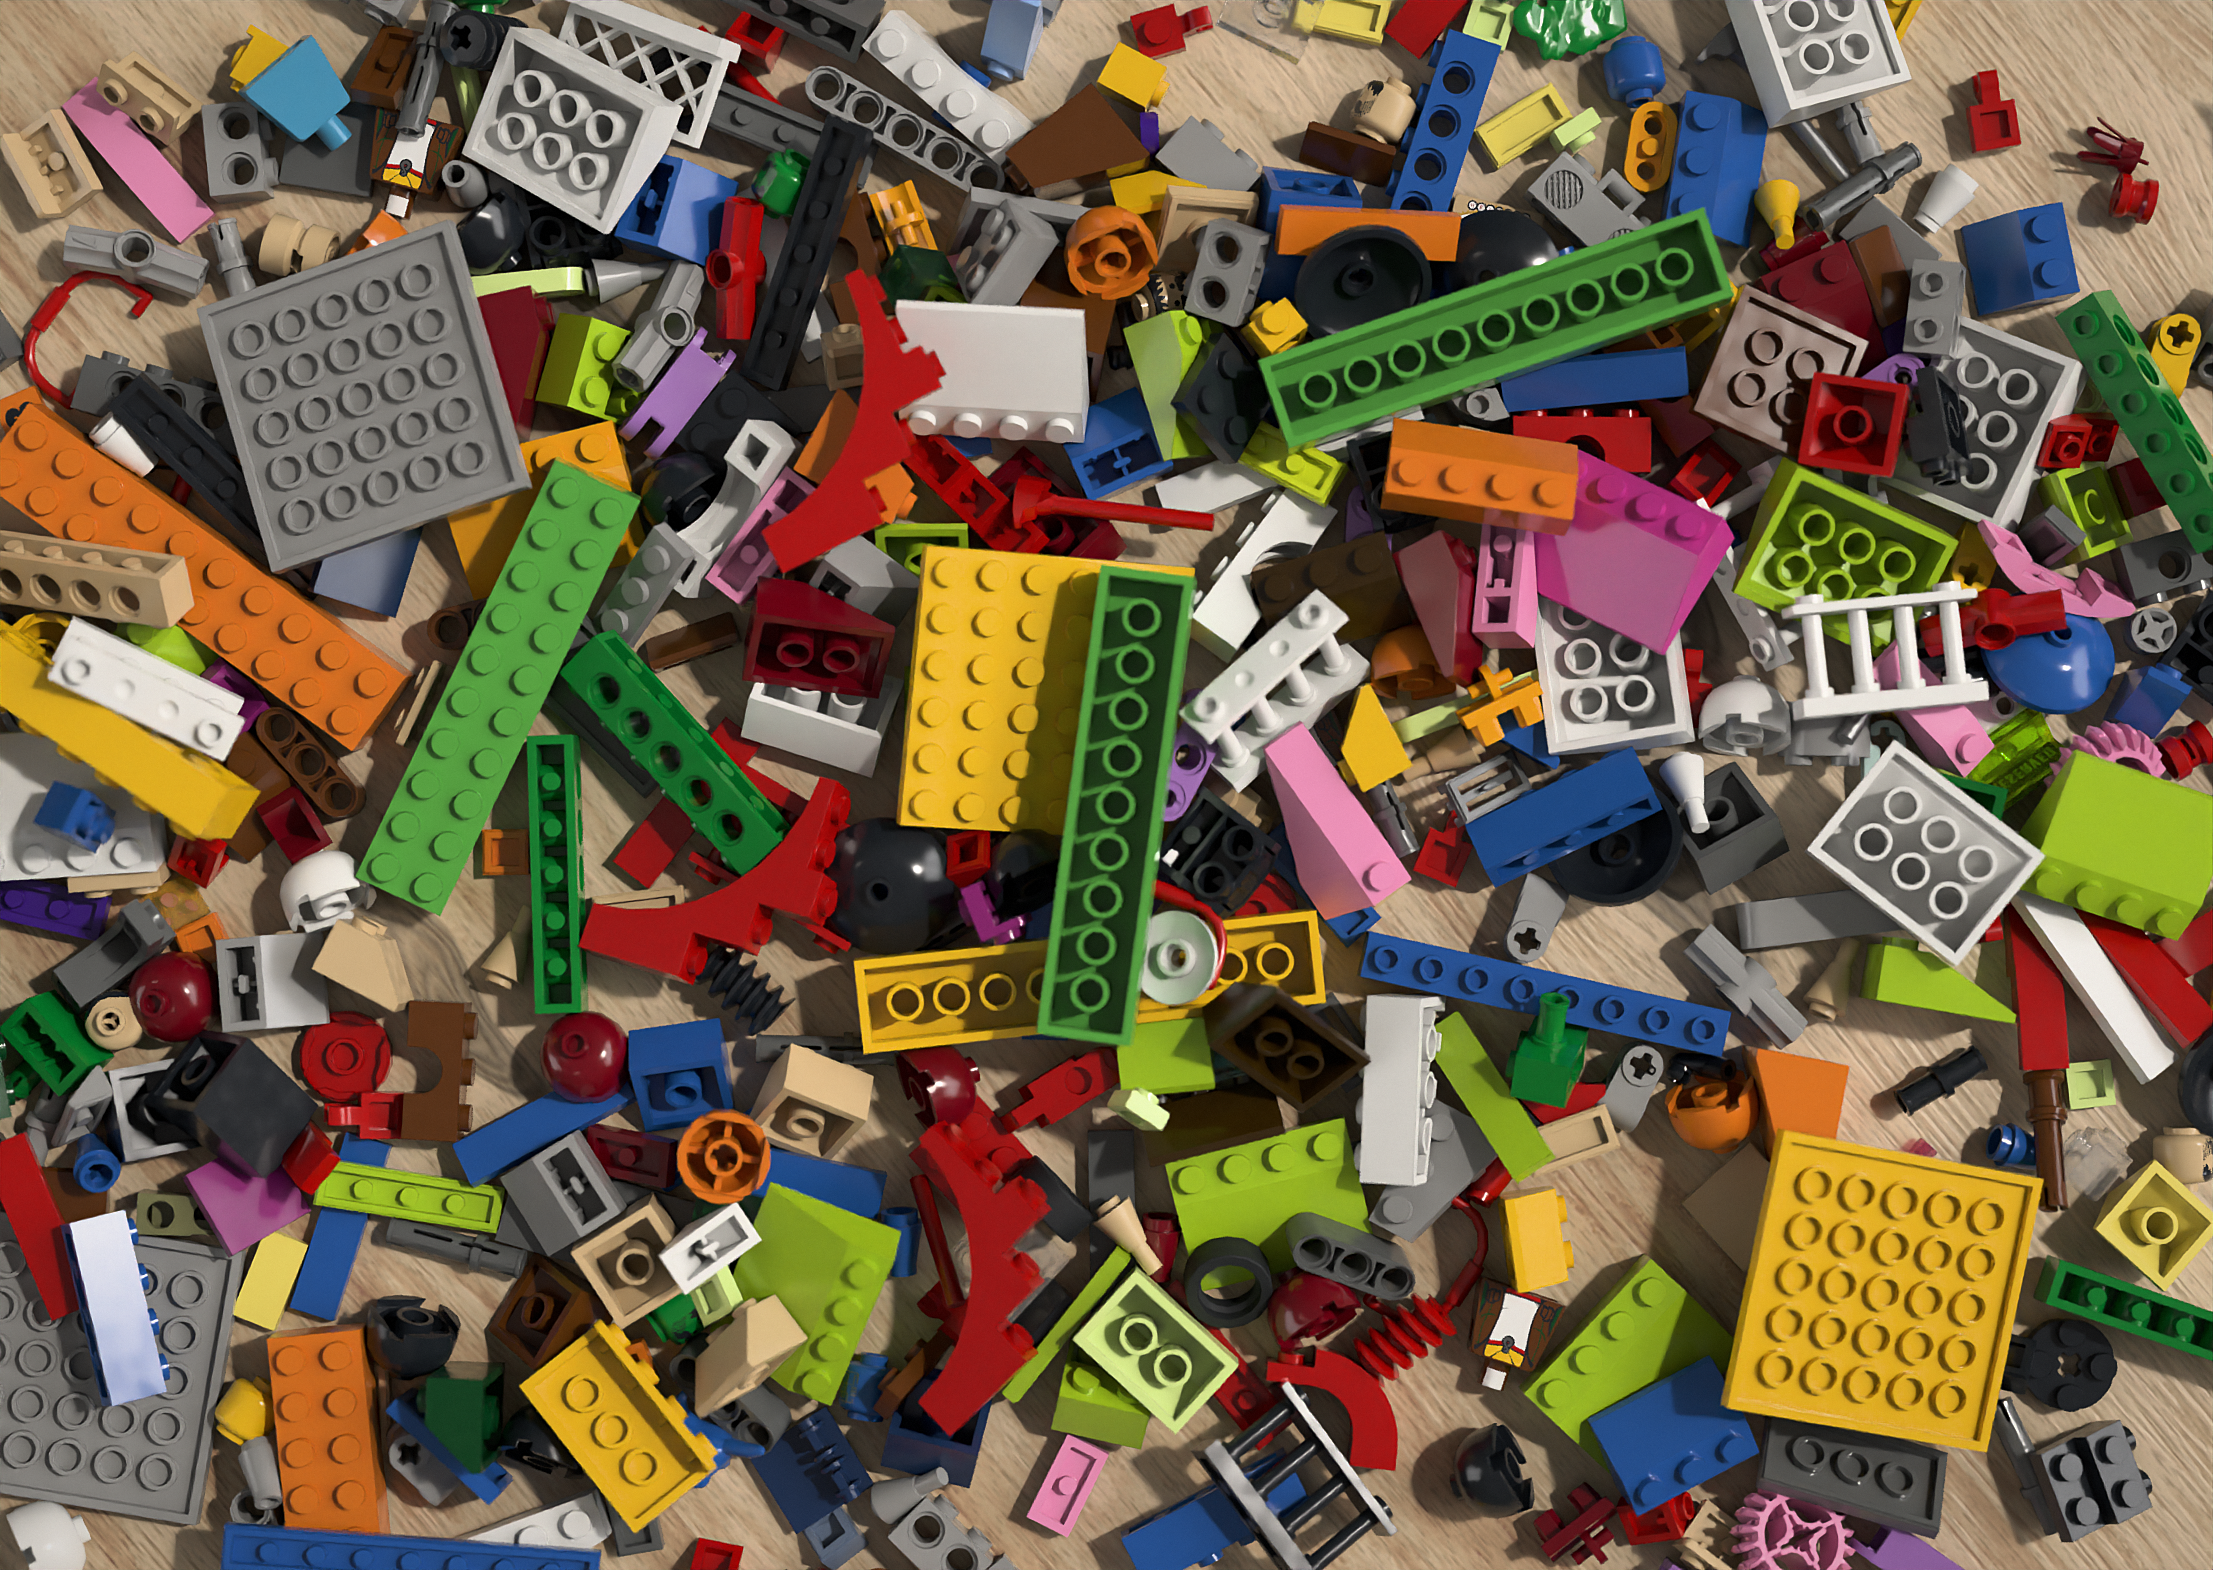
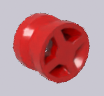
M2121 172L2116 179L2111 193L2108 210L2109 217L2120 219L2123 216L2134 218L2138 224L2147 225L2156 207L2159 181L2150 178L2143 182L2134 180L2131 174Z

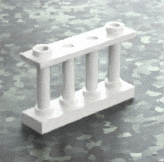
M1776 455L1747 471L1752 485L1711 509L1703 497L1693 503L1722 516L1725 521L1729 520L1761 501L1783 456ZM1746 541L1734 549L1731 546L1728 548L1712 576L1749 640L1752 655L1768 672L1794 659L1787 645L1804 636L1802 623L1793 620L1777 629L1764 606L1731 591L1748 542Z
M1960 581L1933 584L1932 592L1833 602H1824L1822 594L1796 597L1795 605L1781 610L1782 620L1802 618L1810 690H1805V699L1792 702L1794 721L1976 704L1989 700L1987 681L1971 682V674H1966L1958 603L1977 598V589H1961ZM1939 605L1947 676L1942 677L1943 685L1926 687L1925 679H1920L1912 607ZM1893 609L1901 681L1897 682V690L1880 691L1879 683H1874L1866 612ZM1847 613L1855 685L1851 686L1852 694L1834 696L1833 687H1828L1821 616Z
M1317 589L1179 712L1181 718L1208 743L1211 744L1216 739L1220 747L1209 767L1237 793L1242 791L1267 768L1263 746L1299 721L1309 730L1370 675V663L1349 644L1339 646L1333 635L1349 620L1347 615ZM1319 647L1321 654L1301 670L1299 664ZM1285 678L1287 684L1267 701L1264 695ZM1251 709L1253 715L1233 732L1230 726L1246 711Z
M75 616L72 617L52 656V661L55 664L48 679L223 762L245 721V718L237 715L244 703L243 697Z

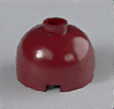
M170 951L155 955L139 966L129 981L127 994L133 1013L143 1033L153 1040L165 1043L189 1041L203 1029H212L221 1015L218 974L212 965L197 953Z
M589 1010L579 1013H567L553 1022L543 1036L539 1050L542 1073L551 1088L569 1102L587 1103L592 1101L594 1104L604 1102L620 1092L630 1078L629 1038L617 1022L603 1013Z
M949 1044L900 1051L899 1054L901 1056L896 1057L898 1077L907 1101L913 1096L915 1102L922 1110L914 1114L922 1127L927 1131L932 1125L943 1120L948 1124L953 1123L955 1125L966 1120L973 1111L977 1098L975 1083L981 1079L974 1060L970 1056L964 1058L958 1049Z
M1296 1266L1278 1278L1281 1285L1273 1291L1268 1303L1267 1322L1280 1350L1292 1352L1305 1348L1301 1341L1303 1338L1315 1336L1318 1342L1341 1329L1357 1315L1355 1309H1361L1362 1305L1350 1286L1305 1271Z

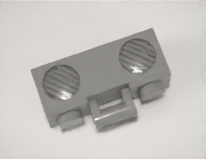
M1564 151L1528 188L1523 198L1539 213L1545 214V219L1578 250L1654 224L1644 216L1638 220L1632 214L1645 201V198L1613 168L1598 182L1593 177L1596 173L1594 167L1583 156L1576 153L1571 157ZM1606 188L1626 206L1622 211L1602 193Z

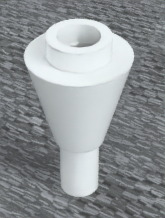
M1689 752L1675 753L1663 763L1659 774L1681 807L1685 809L1692 832L1702 833L1710 827L1703 806L1704 760L1701 756Z

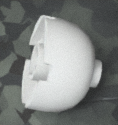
M1752 675L1736 676L1733 678V681L1715 688L1702 704L1699 716L1698 737L1699 739L1703 737V746L1724 755L1748 757L1747 748L1762 747L1763 756L1780 752L1791 743L1789 706L1783 695L1770 685L1760 682L1758 677Z
M322 849L319 852L302 858L291 866L281 882L280 889L282 907L291 930L297 932V925H303L306 933L333 929L337 919L353 918L354 913L350 910L357 908L362 903H364L366 910L371 907L377 897L374 886L355 877L362 863L345 852L337 850L324 851Z
M36 1501L14 1509L15 1511L6 1515L30 1570H83L86 1562V1552L83 1543L91 1540V1537L80 1514L71 1518L70 1514L60 1504L52 1501Z

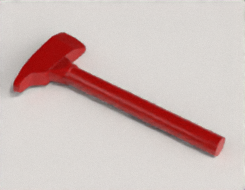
M1020 475L1013 497V529H1020L1024 522L1035 520L1037 515L1055 514L1213 532L1215 523L1214 513L1057 496V494L1049 492L1052 487L1051 480L1030 475Z

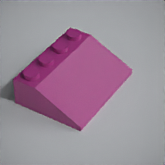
M1578 449V482L1573 520L1566 535L1560 536L1533 531L1537 594L1664 656L1735 538L1722 516Z

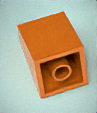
M840 388L837 389L793 470L818 484L822 483L840 457L856 421L859 406L850 394ZM900 463L865 480L868 488L874 485L878 487L889 509L881 514L884 521L894 524L897 517L906 520L919 496L911 493L915 483Z
M1743 1045L1741 1055L1747 1079H1749L1750 1075L1754 1077L1759 1096L1760 1113L1758 1124L1767 1161L1771 1162L1778 1128L1836 1139L1850 1066Z

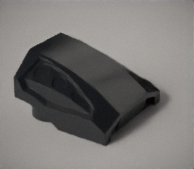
M513 183L518 208L525 226V237L533 270L559 267L587 269L591 268V259L613 260L624 253L621 241L614 236L617 223L610 234H604Z
M1434 413L1425 415L1424 419L1419 420L1420 422L1438 424ZM1391 430L1360 440L1353 438L1346 441L1349 459L1365 499L1373 533L1384 530L1385 535L1397 534L1442 518L1380 508Z
M2209 588L2192 616L2176 635L2172 646L2161 654L2156 664L2161 663L2179 671L2183 675L2180 681L2192 686L2191 691L2213 706V590Z
M1202 786L1197 792L1199 797L1161 845L1158 868L1188 892L1196 894L1195 897L1211 907L1216 914L1225 920L1246 904L1271 872L1281 846L1222 799Z

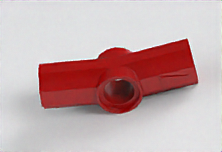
M741 196L727 197L724 206L719 249L711 251L707 257V279L711 286L716 289V338L751 339L756 326V288L765 281L767 263L762 251L759 250L765 206L754 198Z
M1989 588L1978 592L1977 598L1971 600V605L1958 608L1963 648L1978 645L1986 650H2000L2010 646L2015 641L2016 636L2067 629L2062 589L2011 596L2005 590ZM1940 614L1919 620L1920 633L1930 658L1944 654Z

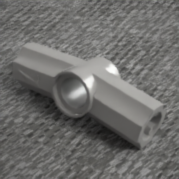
M69 225L66 231L63 254L64 267L120 275L125 281L132 284L149 283L195 300L202 291L209 269V260L156 242L150 234L140 229H129L118 233ZM133 251H140L148 255L141 262H131L125 258Z
M681 259L672 261L650 310L640 314L634 327L635 333L611 364L614 370L612 375L623 386H627L636 392L646 391L675 349L689 343L695 330L693 316L709 283L706 271L697 264H691Z
M1712 924L1701 932L1682 952L1703 975L1717 986L1715 990L1718 995L1742 1017H1747L1777 1049L1782 1050L1790 1043H1793L1804 1032V1028L1809 1022L1775 988L1777 983L1774 978L1750 956L1745 957Z

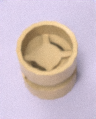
M276 213L270 219L262 239L259 253V268L265 272L288 277L291 273L296 274L336 260L340 252V232L316 224L305 229L304 223L301 220Z

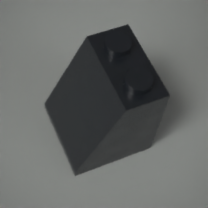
M204 1029L191 1038L144 1100L149 1107L237 1172L266 1179L270 1173L279 1167L283 1160V1154L302 1132L307 1123H310L311 1116L319 1107L250 1038Z

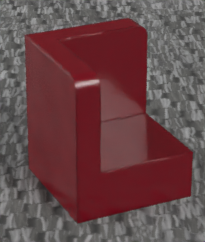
M2139 457L2106 469L2126 520L2167 505Z
M296 784L256 807L257 812L292 866L302 858L319 852L333 843Z

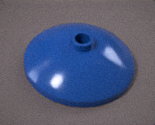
M2021 590V591L2014 592V593H2012V594H2010V595H2011V596H2017V595H2023V594H2026V593ZM2065 612L2067 629L2016 636L2015 641L2010 646L2000 650H1986L1980 647L1984 665L1993 681L2006 695L2029 709L2053 715L2079 712L2091 706L2102 696L2110 685L2115 670V653L2111 639L2097 617H2086Z

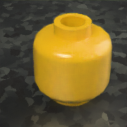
M259 1375L256 1376L253 1382L243 1378L236 1379L215 1409V1417L219 1422L216 1429L240 1446L255 1437L269 1436L275 1428L271 1382Z

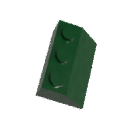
M449 1361L428 1376L426 1384H420L418 1410L420 1413H425V1426L471 1474H481L502 1455V1451H498L496 1448L503 1432L505 1362Z

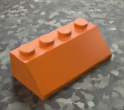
M1393 418L1380 508L1565 536L1573 520L1578 482V445Z

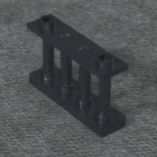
M1287 1381L1274 1382L1270 1385L1268 1390L1278 1403L1229 1443L1225 1441L1220 1443L1218 1439H1205L1191 1450L1192 1454L1278 1570H1323L1370 1529L1373 1530L1376 1536H1392L1398 1531L1390 1520L1393 1517V1513L1389 1506L1378 1495L1372 1496L1308 1409L1311 1406L1309 1398L1296 1384L1290 1385ZM1290 1418L1305 1440L1256 1481L1252 1478L1247 1480L1238 1467L1241 1464L1240 1457L1286 1419ZM1317 1455L1333 1477L1284 1518L1281 1516L1275 1517L1265 1504L1269 1501L1267 1495ZM1345 1492L1360 1514L1313 1554L1305 1553L1303 1555L1293 1542L1296 1538L1295 1532L1340 1494Z

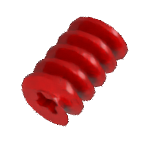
M1413 1292L1410 1297L1414 1309L1411 1311L1403 1305L1397 1304L1395 1307L1400 1318L1397 1322L1387 1315H1383L1381 1317L1385 1328L1383 1333L1372 1326L1367 1327L1366 1329L1371 1340L1370 1343L1366 1344L1358 1337L1352 1339L1359 1360L1381 1387L1385 1388L1383 1376L1391 1381L1399 1378L1397 1365L1406 1370L1414 1366L1411 1353L1420 1359L1428 1356L1426 1342L1435 1348L1440 1347L1443 1344L1440 1331L1450 1337L1457 1334V1330L1446 1311L1430 1294H1428L1429 1297L1425 1300Z

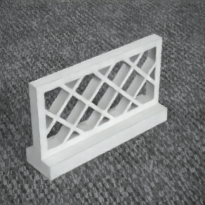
M566 0L570 2L558 37L559 40L585 54L602 46L609 63L608 67L623 74V69L640 60L647 81L641 83V85L663 97L665 96L660 84L676 75L679 76L686 95L673 102L682 107L690 104L695 117L689 134L678 131L676 127L671 139L699 149L729 61L737 63L742 50L740 45L620 0ZM581 16L591 19L598 37L580 47L575 34ZM604 25L610 26L613 29L606 32ZM624 33H629L636 51L618 61L610 41ZM642 39L648 40L651 43L644 46ZM662 47H666L674 66L656 75L648 55ZM680 53H683L690 57L686 58L685 60H682ZM701 61L712 64L706 84L694 90L687 69Z

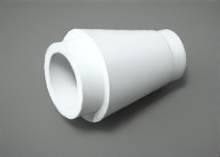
M1949 164L1944 171L1939 170L1913 219L1929 232L1936 234L1940 227L1942 228L1975 198L1973 192L1979 184L1953 164Z
M112 411L105 415L89 434V437L95 442L94 448L131 472H134L140 478L149 473L160 459Z

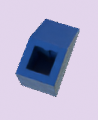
M2157 663L2155 667L2145 666L2126 672L2103 720L2115 725L2119 722L2128 724L2136 731L2140 730L2150 739H2155L2187 698L2192 686L2180 681L2183 675L2179 671L2161 663Z
M54 780L33 823L52 835L96 854L100 844H106L112 836L116 824L114 817L117 812L93 793Z

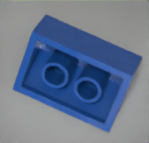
M1686 91L1678 104L1674 151L1670 175L1665 184L1659 222L1704 207L1716 244L1747 250L1755 210L1754 197L1758 190L1768 123L1764 112L1734 98Z
M1709 1355L1587 1419L1616 1488L1637 1517L1760 1453L1742 1410L1730 1409L1721 1405L1725 1380Z

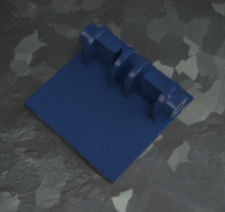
M826 1406L786 1431L770 1452L759 1457L750 1458L796 1534L840 1506L851 1502L874 1484Z

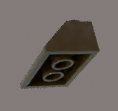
M1384 530L1250 572L1269 631L1316 589L1343 611L1349 619L1333 633L1339 646L1413 623ZM1319 647L1316 650H1314L1310 655L1321 652Z
M1236 981L1202 1007L1208 1046L1302 1114L1371 1063L1370 1056L1274 985Z
M1245 1072L1233 1075L1234 1084L1219 1088H1216L1215 1085V1089L1189 1091V1095L1171 1099L1170 1093L1154 1095L1159 1099L1157 1106L1168 1112L1170 1116L1162 1131H1142L1150 1168L1287 1134L1276 1095Z

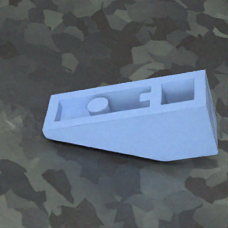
M992 0L980 54L982 64L988 66L986 71L989 74L1006 81H1012L1013 76L1025 79L1044 30L1042 0Z

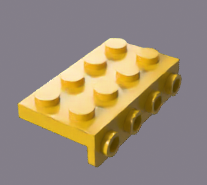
M599 1319L593 1324L592 1329L523 1382L519 1388L633 1533L637 1534L717 1469L712 1458L718 1452L701 1431L693 1436L684 1425L683 1421L689 1416L673 1395L669 1396L666 1400L654 1387L660 1379L643 1358L635 1363L627 1353L625 1348L631 1343L616 1323L613 1322L607 1327Z

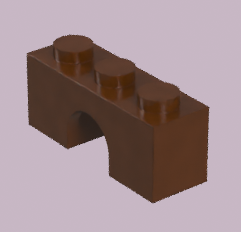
M855 188L836 244H845L854 249L858 254V263L855 271L862 268L866 277L873 274L876 275L887 297L886 300L880 302V305L886 316L896 315L894 307L897 305V300L901 299L894 278L886 281L880 263L889 260L881 234L874 237L871 236L867 220L875 218L868 192L858 194V190ZM846 280L830 284L829 288L841 325L856 324L860 326L858 311Z
M1673 324L1601 349L1605 354L1671 348L1679 346L1684 340ZM1698 388L1690 389L1687 396L1635 400L1648 417H1651V421L1659 431L1660 438L1671 448L1677 458L1720 429V427L1688 413Z
M409 1000L407 1047H421L434 1052L441 1062L442 1076L437 1086L430 1091H409L404 1093L401 1139L458 1142L464 1139V1132L471 1131L473 1106L472 1104H466L467 1086L474 1085L476 1062L475 1058H469L470 1040H476L478 1034V1013L471 1012L472 1002Z

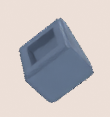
M842 1506L802 1531L820 1561L831 1570L841 1567L869 1544L865 1535Z

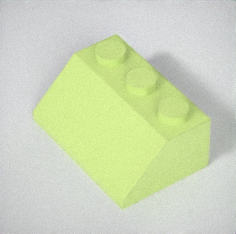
M1137 1265L1104 1298L1073 1337V1340L1175 1434L1239 1366L1238 1358Z

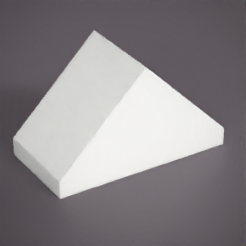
M737 1202L729 1203L686 1225L662 1250L658 1257L682 1293L686 1295L760 1242L761 1238Z

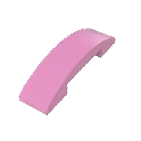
M95 77L64 103L62 108L135 195L180 244H183L216 214L193 187L176 171L132 118L118 107L110 105L96 91L98 78Z
M1983 518L1977 524L1981 537L2003 572L2026 594L2062 589L2065 612L2086 617L2131 616L2136 610L2119 583L2088 568H2085L2075 581L2070 580L2032 562L2033 559L2016 534Z

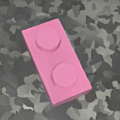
M1067 1433L1027 1513V1517L1068 1537L1109 1456V1452L1074 1434Z

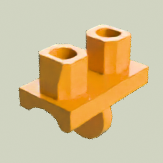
M912 179L891 189L869 195L898 275L941 259Z
M1484 664L1477 668L1481 681L1467 687V691L1472 700L1486 693L1488 695L1454 711L1459 723L1470 730L1481 746L1487 747L1505 737L1496 718L1499 714L1511 709L1520 728L1528 727L1543 720L1544 716L1538 698L1539 695L1543 694L1539 682L1537 680L1533 681L1530 676L1500 689V686L1514 680L1509 668H1506L1493 675L1489 666Z

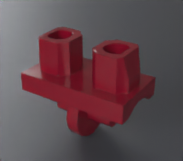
M1583 1482L1567 1496L1579 1512L1580 1516L1565 1526L1551 1508L1533 1521V1525L1544 1543L1540 1547L1553 1563L1581 1541L1584 1544L1570 1554L1578 1565L1582 1564L1592 1555L1596 1557L1601 1565L1609 1560L1601 1548L1614 1539V1535L1607 1526L1593 1537L1590 1534L1618 1512L1607 1496L1602 1498L1589 1484Z

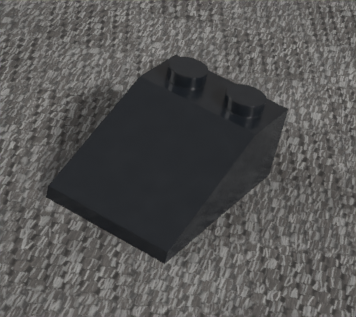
M176 1058L104 1072L114 1093L103 1115L109 1149L120 1163L203 1147L144 1102Z

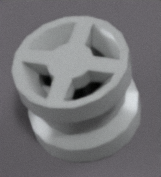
M2153 607L2134 612L2126 619L2122 630L2126 646L2129 650L2139 655H2150L2165 651L2172 646L2177 634L2176 623L2170 613Z

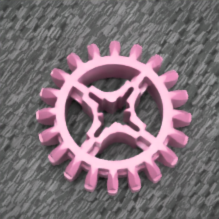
M2104 721L2100 728L2088 725L2083 737L2073 734V744L2068 748L2059 747L2062 756L2058 761L2049 763L2053 774L2043 779L2047 788H2049L2074 749L2161 778L2160 775L2163 774L2166 768L2160 760L2162 754L2158 751L2157 746L2149 741L2150 738L2140 730L2136 731L2130 725L2123 724L2122 722L2115 725L2114 723Z
M1758 1488L1757 1494L1751 1493L1743 1500L1746 1507L1738 1509L1734 1514L1741 1522V1525L1732 1527L1729 1533L1739 1538L1740 1544L1733 1546L1730 1552L1737 1555L1742 1554L1744 1562L1738 1565L1737 1570H1782L1775 1564L1774 1559L1784 1562L1789 1570L1851 1569L1843 1558L1852 1556L1856 1551L1845 1544V1539L1852 1537L1855 1531L1842 1528L1840 1521L1845 1520L1847 1516L1845 1513H1835L1832 1509ZM1788 1507L1800 1511L1811 1523H1805L1800 1520L1795 1511H1790ZM1765 1525L1767 1526L1769 1531V1540L1767 1542V1545L1765 1544L1764 1536ZM1802 1533L1804 1534V1537L1795 1541L1796 1544L1781 1549V1546L1788 1543L1790 1538ZM1818 1538H1819V1542H1820V1555H1819V1557H1818L1817 1551H1816V1543H1817V1541H1818Z

